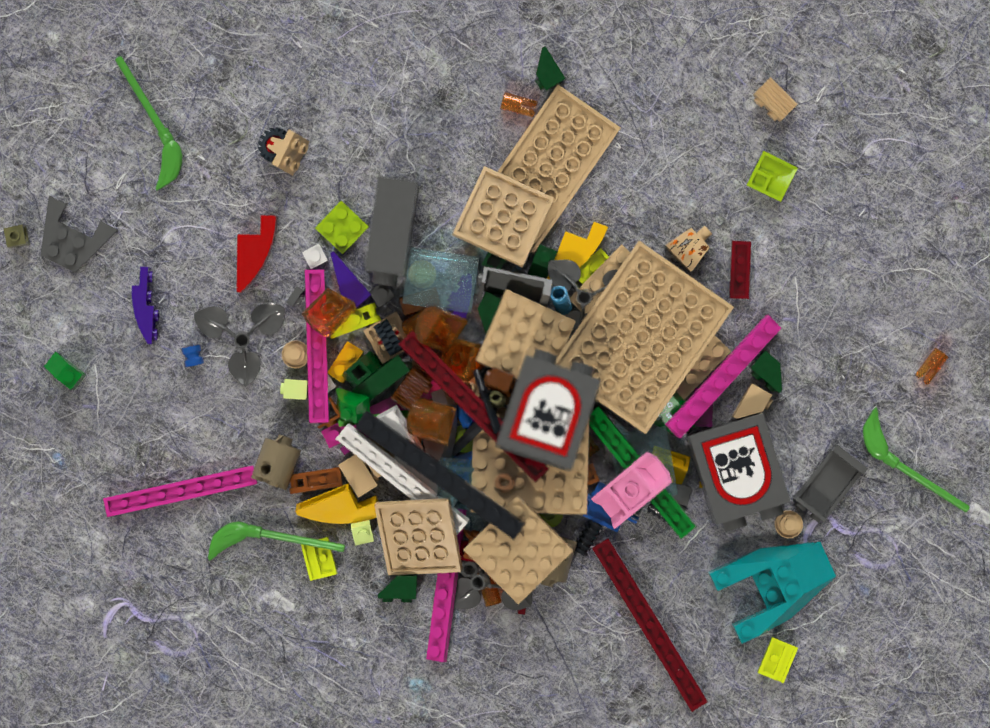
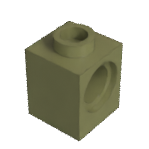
M26 225L3 228L8 248L30 245Z

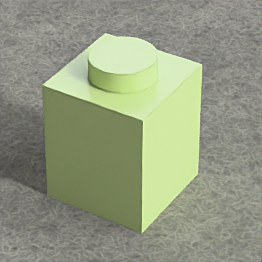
M284 379V383H281L280 394H283V398L308 400V380Z
M370 520L351 523L355 546L374 542Z

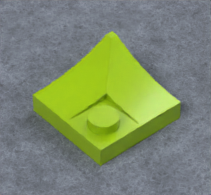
M763 151L746 186L781 202L798 168Z

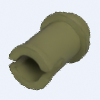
M498 391L490 394V401L494 408H502L505 405L506 399L503 394Z

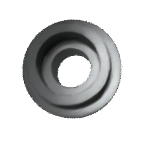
M465 560L462 562L463 569L461 574L464 577L472 578L478 574L479 565L476 562ZM472 565L473 571L468 572L466 566Z

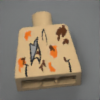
M705 226L697 233L690 228L666 244L665 248L690 273L710 248L705 240L712 233Z

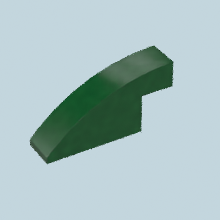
M397 355L351 392L368 396L370 402L408 373L410 369L400 356Z

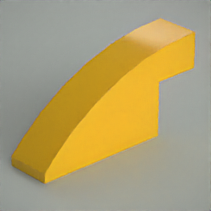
M593 222L587 239L565 231L554 260H571L580 268L596 251L608 227Z
M348 483L296 504L295 512L301 517L319 522L335 524L358 523L377 518L374 505L379 501L376 496L358 502Z

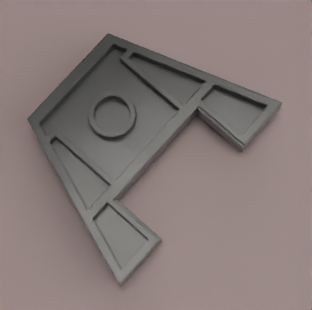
M49 196L41 256L76 273L118 229L100 221L91 238L59 222L67 204Z

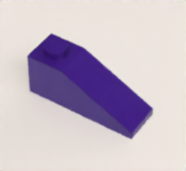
M333 251L330 254L340 294L344 298L342 303L348 309L352 307L355 310L371 294Z

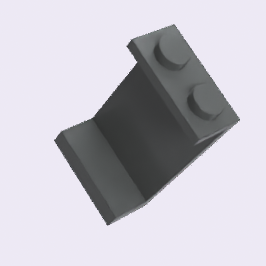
M484 266L483 274L479 273L474 295H478L477 303L480 304L483 291L503 295L507 289L547 307L553 280Z

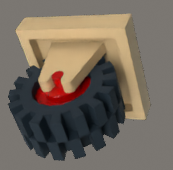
M277 127L275 129L270 128V132L266 130L264 132L266 135L260 136L263 140L258 141V144L261 146L258 147V151L261 152L260 155L271 162L272 165L293 176L299 169L300 161L307 152L310 141L291 130L286 132Z
M397 312L363 330L382 364L404 352L399 343L409 332Z

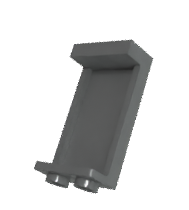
M835 444L793 497L797 501L795 505L802 511L805 509L812 513L810 517L816 522L822 521L826 523L828 516L861 474H864L868 468L839 445Z

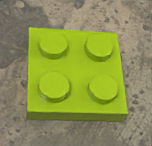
M342 201L315 227L342 254L369 228Z

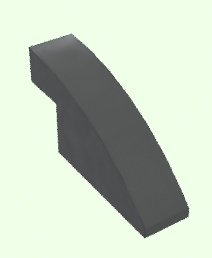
M443 389L431 393L436 411L417 418L425 451L447 467L456 439L457 406L453 399Z

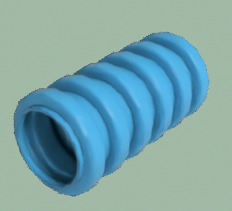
M563 286L554 287L551 290L550 296L556 312L567 315L572 310V303L568 292Z

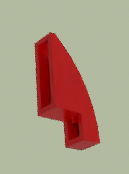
M261 215L260 235L237 234L238 293H243L251 285L269 258L277 231L278 217L275 215Z

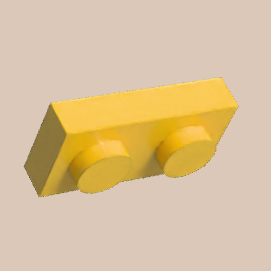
M347 341L327 374L344 383L345 379L342 374L359 360L364 351Z

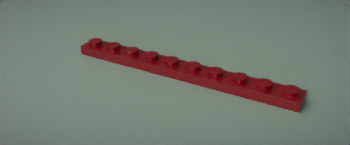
M412 330L399 343V346L496 443L499 433L494 434L483 401ZM498 417L500 426H502L503 421ZM503 450L535 483L549 470L544 463Z
M606 538L593 546V551L691 712L708 702L610 540Z

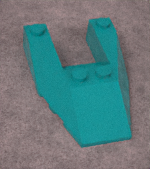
M820 541L758 548L708 571L717 591L752 576L766 608L732 623L736 635L742 644L791 619L836 577Z

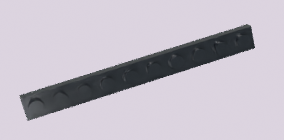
M369 411L365 412L356 425L358 430L513 540L526 524Z

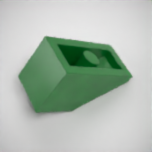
M56 351L44 365L58 381L70 390H75L86 376L85 373Z
M341 388L336 389V403L341 419L357 424L366 411L370 412L368 396Z

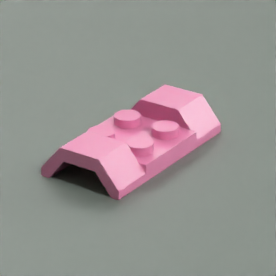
M646 452L593 496L591 500L602 506L610 516L612 526L616 529L672 483L670 473L656 456Z

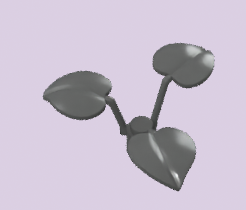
M567 259L549 261L548 274L549 278L553 280L552 285L554 287L563 286L567 292L573 286L578 293L576 296L577 302L581 304V312L574 310L566 315V317L576 321L569 338L572 337L588 314L585 313V305L592 301L593 296L604 291L618 270L607 272L602 279L605 287L591 292L589 289L580 290L575 283L580 279L581 271L574 261Z
M265 303L257 306L251 314V319L256 324L249 332L239 331L236 334L225 326L228 322V316L220 307L210 306L194 313V319L199 330L209 338H219L222 335L223 329L234 337V343L242 349V353H235L231 356L228 368L234 378L244 386H248L256 378L260 369V359L257 353L253 351L246 353L245 347L250 342V335L257 327L261 333L266 335L278 332L283 324L285 308L275 303Z
M483 569L479 571L478 575L473 576L472 579L460 578L457 580L454 608H474L482 599L479 590L501 587L498 584H491L490 577L485 574ZM505 591L502 592V602L510 610H521L532 605V593L517 604Z

